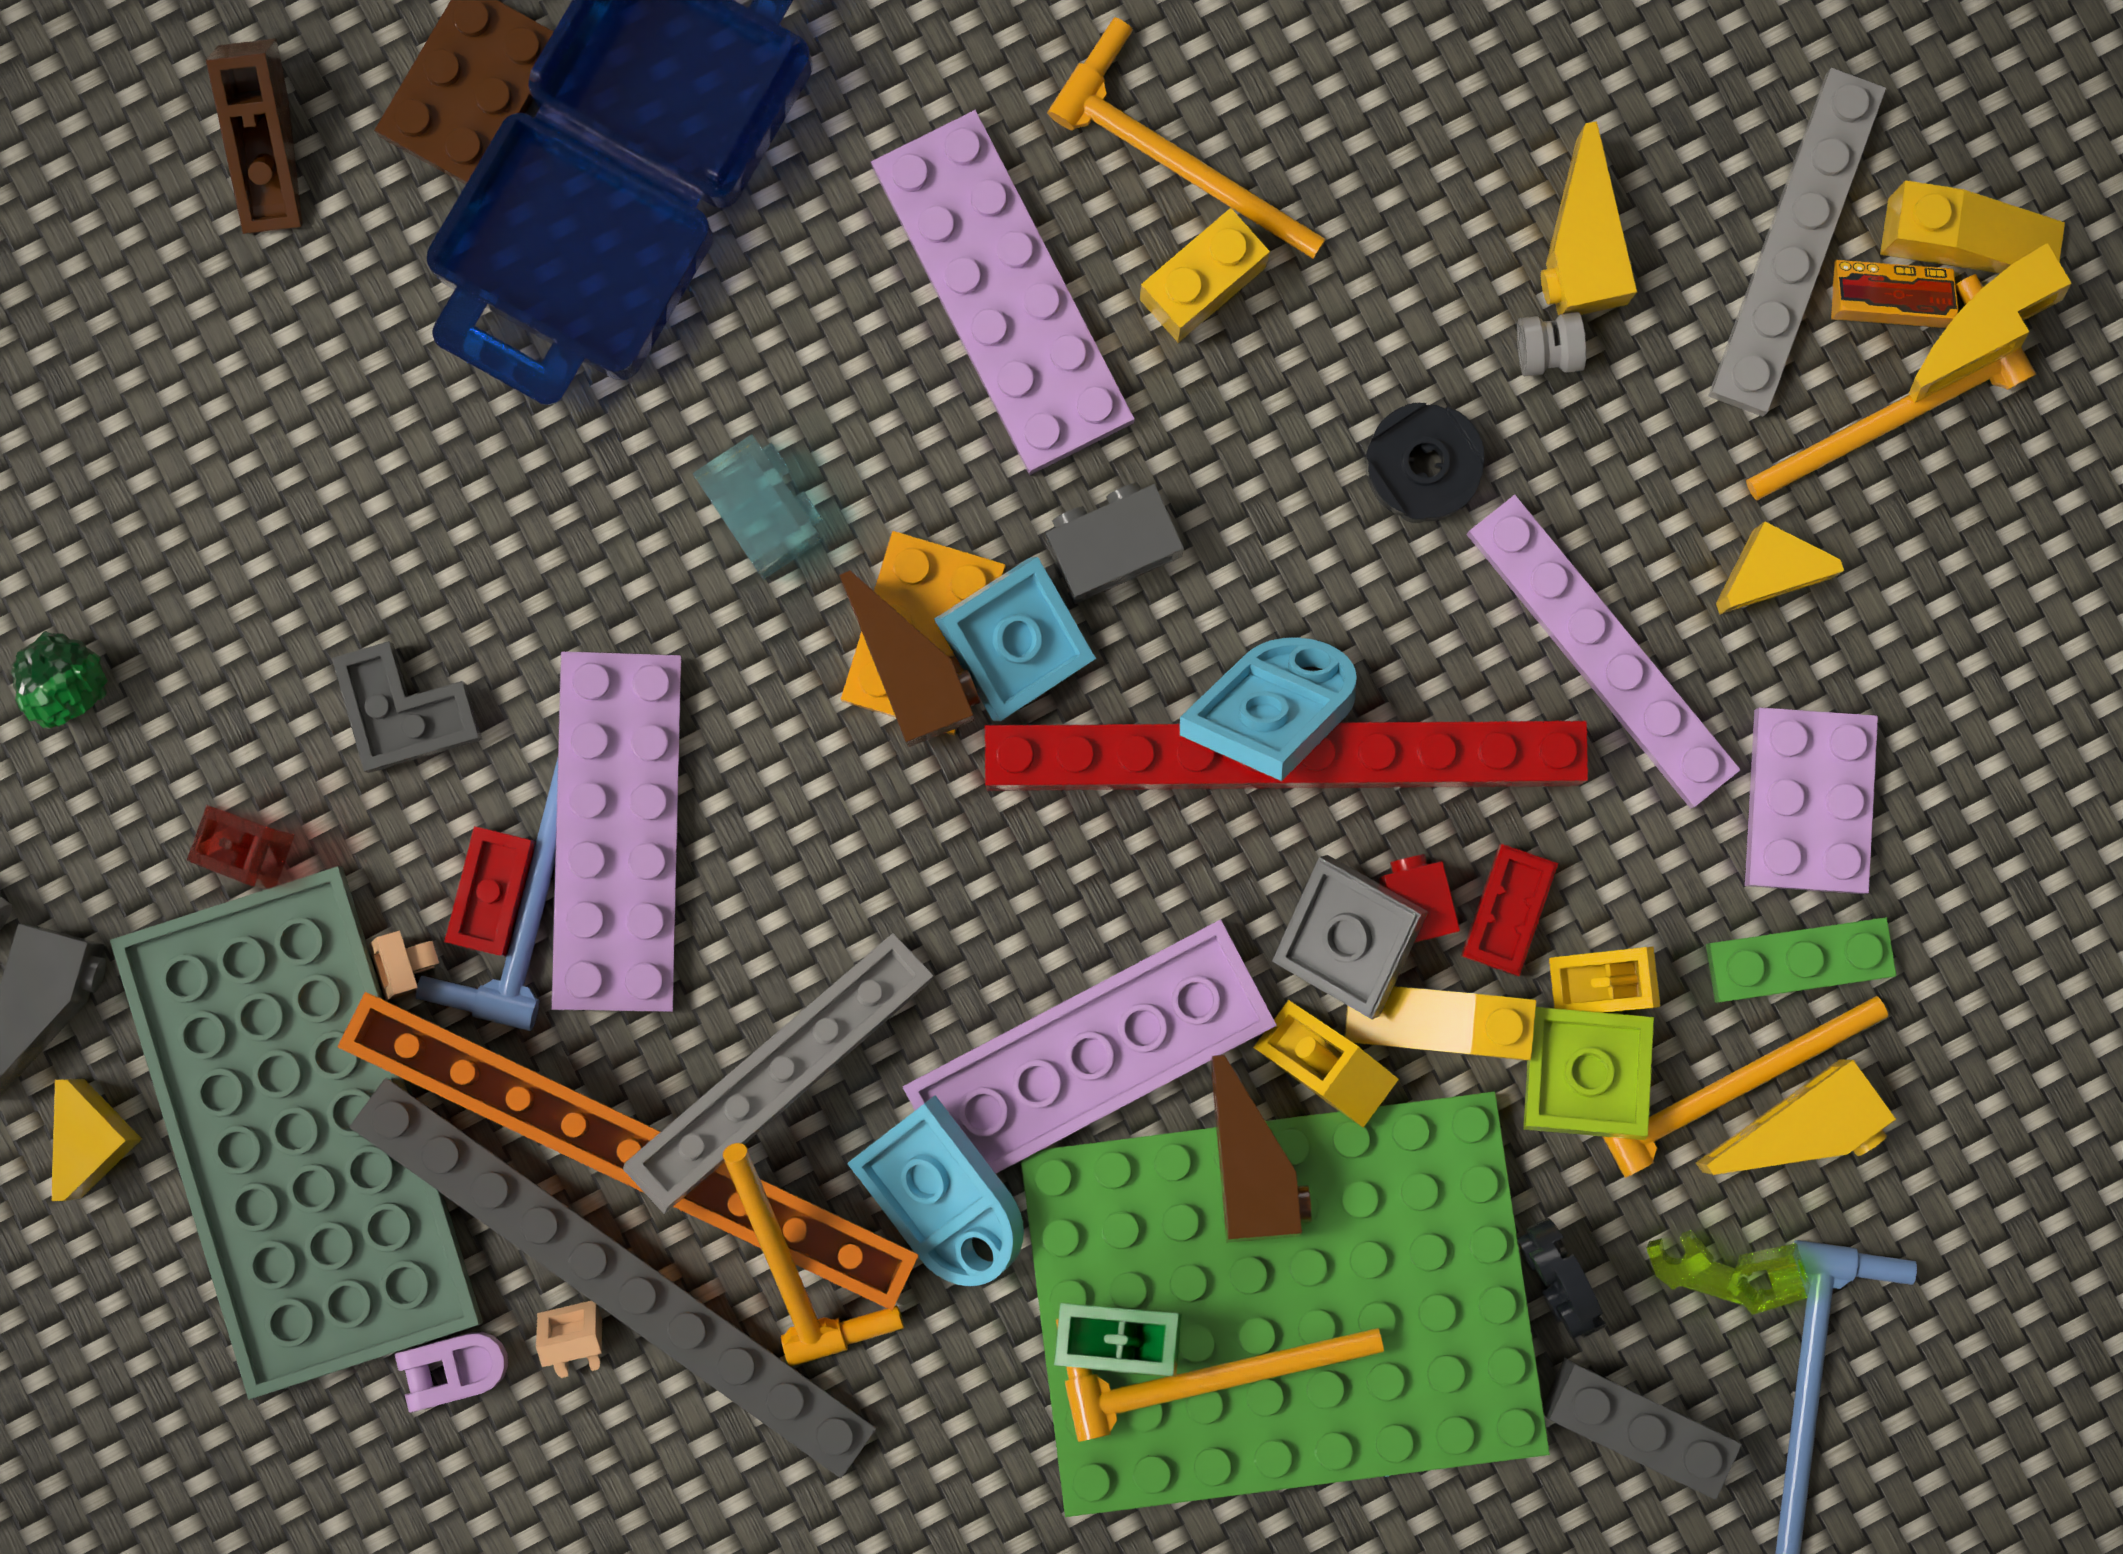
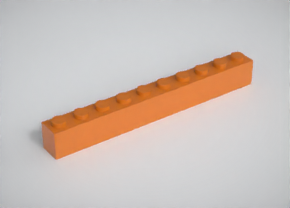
M364 993L337 1046L338 1048L643 1192L623 1170V1167L627 1160L661 1131L373 994ZM725 1162L673 1206L761 1248ZM760 1179L795 1265L893 1311L918 1258L917 1253Z

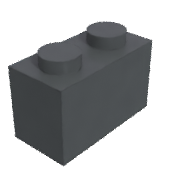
M1138 482L1128 484L1108 494L1106 498L1109 504L1088 514L1084 506L1077 507L1052 520L1055 528L1046 532V541L1074 604H1078L1183 556L1184 547L1155 484L1142 490Z

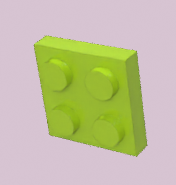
M1536 1007L1531 1060H1527L1523 1129L1645 1140L1648 1137L1654 1017Z

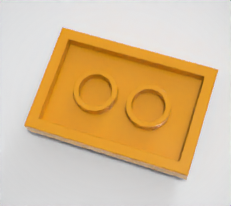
M892 531L874 592L951 659L956 673L964 670L934 618L1002 576L1006 565ZM861 631L841 701L896 718ZM957 728L946 733L955 736Z

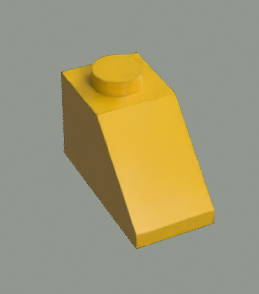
M1288 1000L1274 1019L1277 1026L1265 1031L1253 1048L1361 1127H1364L1399 1079L1359 1046Z

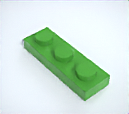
M1887 917L1706 944L1715 1003L1896 977Z

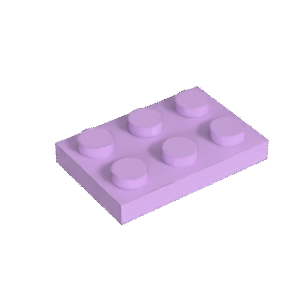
M1757 708L1754 710L1745 886L1851 894L1869 893L1878 716L1774 708Z

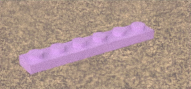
M1513 495L1466 534L1690 809L1697 806L1740 771V768L1516 495Z

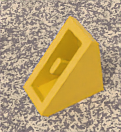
M1764 521L1752 531L1716 605L1719 614H1723L1830 580L1842 573L1844 568L1841 560Z
M1654 946L1549 958L1554 1009L1603 1013L1660 1007Z
M85 1079L55 1080L51 1201L81 1199L142 1140Z

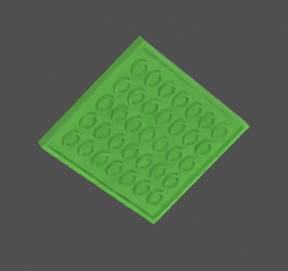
M1495 1092L1379 1106L1364 1127H1361L1340 1111L1265 1121L1297 1174V1185L1309 1186L1312 1221L1301 1223L1302 1234L1299 1237L1226 1243L1216 1127L1043 1149L1022 1159L1021 1165L1065 1517L1550 1455ZM1060 1303L1182 1314L1177 1374L1378 1328L1384 1347V1352L1118 1413L1116 1414L1117 1421L1110 1431L1111 1435L1081 1442L1077 1440L1064 1382L1069 1380L1066 1367L1054 1365L1058 1330L1056 1319H1059ZM1092 1369V1374H1097L1099 1378L1109 1383L1110 1390L1168 1377Z

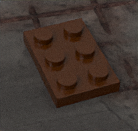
M450 0L374 131L380 138L480 192L561 54L566 42L563 36L498 0Z

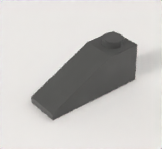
M18 924L0 983V1097L88 1002L90 992L95 993L99 989L106 970V960L101 958L105 944L40 926Z

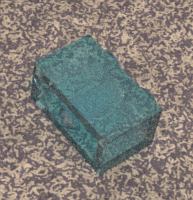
M751 434L692 474L764 580L822 541L814 526L822 522L823 519L804 491L794 497L782 480V477L791 471L774 445L769 443L761 448Z

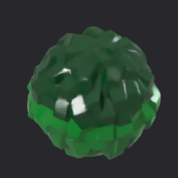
M44 631L33 643L17 652L16 660L12 664L10 673L13 676V688L16 691L15 700L20 711L26 715L29 721H35L47 729L63 725L70 719L84 714L92 708L94 703L104 698L107 693L104 685L108 680L100 664L101 657L87 648L80 640L69 639L63 633Z

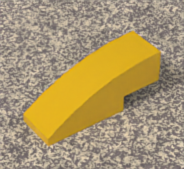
M2048 243L2016 261L1985 285L1953 318L1931 348L1909 391L1914 403L2020 349L2029 333L2023 320L2063 300L2072 283Z

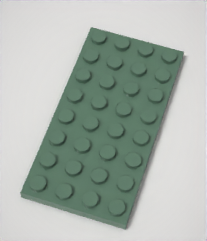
M337 866L111 939L112 950L248 1400L482 1324L483 1320L444 1195L349 1128L385 1077L412 1096L413 1093L409 1081L337 1047L364 993L367 992L383 999L343 867Z

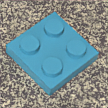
M1038 557L1028 558L934 618L963 670L968 669L978 696L993 721H1002L1096 659Z

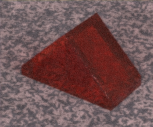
M206 805L186 861L244 884L269 889L277 886L295 835Z

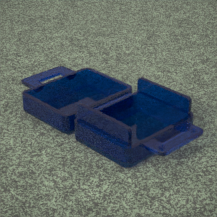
M572 0L530 72L528 86L533 99L540 108L537 115L533 118L524 113H515L508 116L502 122L428 248L427 264L439 281L454 289L433 326L432 335L435 343L451 354L544 405L557 403L563 397L583 362L615 380H627L634 377L643 365L712 246L713 231L705 214L696 209L699 201L703 200L717 208H726L737 202L812 73L813 61L807 43L800 36L779 25L793 0H752L748 8L735 0ZM488 308L552 344L541 363L476 327L475 325L484 309Z

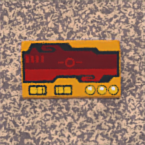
M1836 260L1834 262L1831 319L1947 328L1958 314L1954 269Z

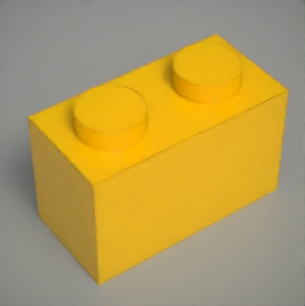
M1230 208L1141 284L1140 301L1176 342L1179 343L1266 268L1270 251L1234 210Z

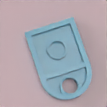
M1281 638L1262 643L1246 653L1180 716V736L1282 781L1351 711L1356 696L1357 677L1355 667L1343 652L1321 641L1308 638ZM1304 667H1318V668H1321L1322 670H1319V671H1308V670H1304V669H1302V668H1304Z
M936 1095L847 1163L913 1251L918 1254L919 1259L942 1279L962 1286L983 1285L997 1278L1019 1255L1023 1243L1024 1229L1021 1213L1016 1201ZM972 1237L980 1238L990 1246L993 1252L992 1262L983 1260L976 1254L972 1246Z

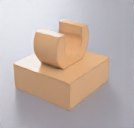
M400 930L376 937L369 944L386 1001L411 994L418 988L414 974L435 968L434 965L439 964L433 941L405 949Z
M591 1300L537 1313L536 1350L542 1367L554 1365L557 1375L564 1378L568 1377L569 1361L586 1357L592 1371L599 1369L600 1354H602V1317L596 1303Z

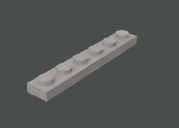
M1830 68L1826 73L1708 397L1762 417L1768 413L1886 87L1834 68Z
M892 933L627 1160L623 1170L663 1214L667 1213L725 1162L723 1151L726 1147L734 1143L745 1145L931 982L933 975Z

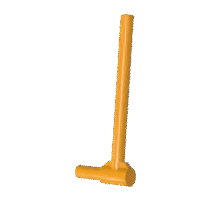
M1114 17L1084 64L1079 63L1047 114L1055 122L1069 130L1088 126L1091 120L1314 259L1324 244L1325 238L1105 101L1107 93L1103 76L1133 31L1126 22Z
M1976 274L1965 278L1955 285L1965 305L1983 288ZM2021 347L1914 403L1910 395L1892 403L1747 479V487L1754 499L1758 501L1989 379L1992 385L2009 390L2036 375V372Z
M1875 996L1649 1117L1648 1137L1645 1140L1603 1137L1624 1177L1631 1176L1654 1163L1653 1160L1657 1149L1654 1142L1880 1022L1888 1017L1887 1009L1881 999Z
M734 1143L726 1147L723 1151V1159L794 1324L785 1334L781 1335L782 1347L788 1365L792 1367L846 1351L850 1344L904 1329L898 1305L894 1306L893 1311L886 1308L842 1322L839 1318H817L747 1147L742 1143Z
M1378 1328L1189 1371L1177 1374L1176 1377L1168 1376L1110 1390L1109 1383L1099 1378L1097 1374H1092V1369L1066 1367L1069 1380L1064 1382L1077 1440L1081 1442L1111 1435L1110 1431L1117 1421L1116 1414L1378 1354L1384 1352L1380 1331Z

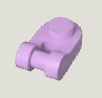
M472 1332L394 1353L398 1370H405L410 1393L405 1394L409 1412L482 1394L498 1385L504 1378L508 1367V1354L503 1344L495 1336L485 1332ZM442 1360L448 1383L434 1386L428 1364Z

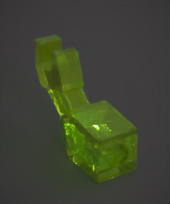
M1693 1230L1683 1232L1680 1236V1242L1685 1250L1683 1257H1670L1664 1250L1662 1238L1649 1241L1646 1247L1656 1277L1674 1290L1682 1286L1744 1305L1752 1315L1808 1298L1811 1285L1796 1243L1742 1254L1739 1256L1735 1268L1714 1262V1257ZM1767 1270L1773 1287L1768 1290L1759 1289L1757 1292L1748 1282V1279L1742 1276V1274L1751 1276L1753 1272Z

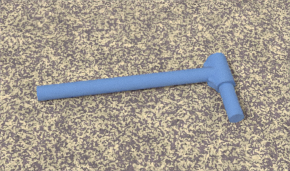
M558 758L501 980L493 979L476 989L421 976L417 985L418 988L416 989V999L472 1012V1017L528 1031L533 1029L538 1014L539 999L535 997L531 988L524 986L555 866Z
M1795 1240L1793 1243L1790 1258L1791 1272L1795 1273L1801 1283L1809 1284L1775 1554H1800L1833 1288L1841 1289L1848 1282L1853 1281L1855 1277L1913 1285L1917 1274L1916 1261L1858 1253L1856 1248L1801 1240Z

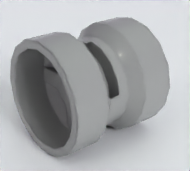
M1579 312L1560 314L1555 321H1543L1538 316L1518 319L1517 347L1523 376L1542 375L1548 368L1559 367L1563 372L1584 370L1586 342L1583 321Z

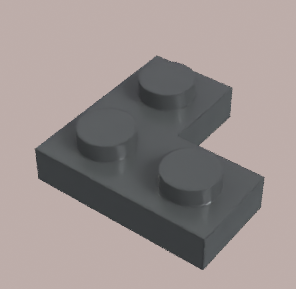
M390 641L332 658L364 772H375L482 740L465 682L460 681L408 696L394 644Z

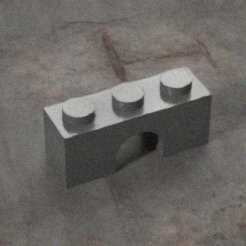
M1565 1357L1542 1405L1544 1416L1550 1421L1715 1500L1718 1498L1742 1445L1713 1428L1675 1410L1664 1407Z

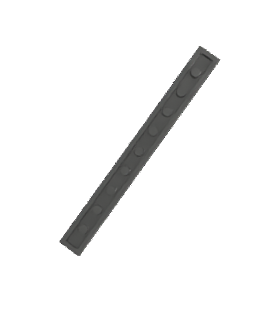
M385 1077L350 1124L349 1128L839 1478L843 1477L876 1430V1427L796 1369L790 1367L782 1359L389 1078Z

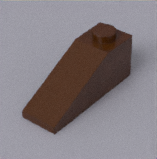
M277 39L218 45L206 59L242 232L246 234L301 227L303 223L289 100Z
M851 570L840 574L839 576L908 747L974 722L975 719L970 707L981 703L968 669L956 673L951 659Z
M1225 1055L1212 1056L1211 1073L1226 1243L1299 1237L1302 1234L1301 1223L1312 1221L1309 1186L1297 1185V1174Z

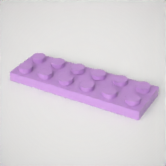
M976 110L871 161L872 168L1028 474L1032 475L1133 424L1134 417Z
M561 652L551 1010L673 1012L680 655Z
M1220 919L902 1087L914 1110L936 1095L996 1174L1211 1060L1212 1056L1222 1055L1277 1025Z

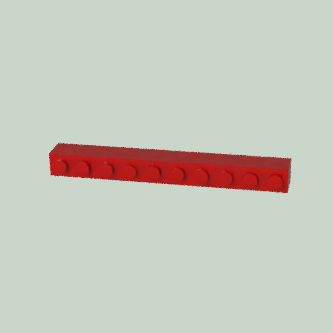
M1587 721L1339 723L1282 781L1180 736V724L985 725V787L987 791L1579 786L1588 781Z

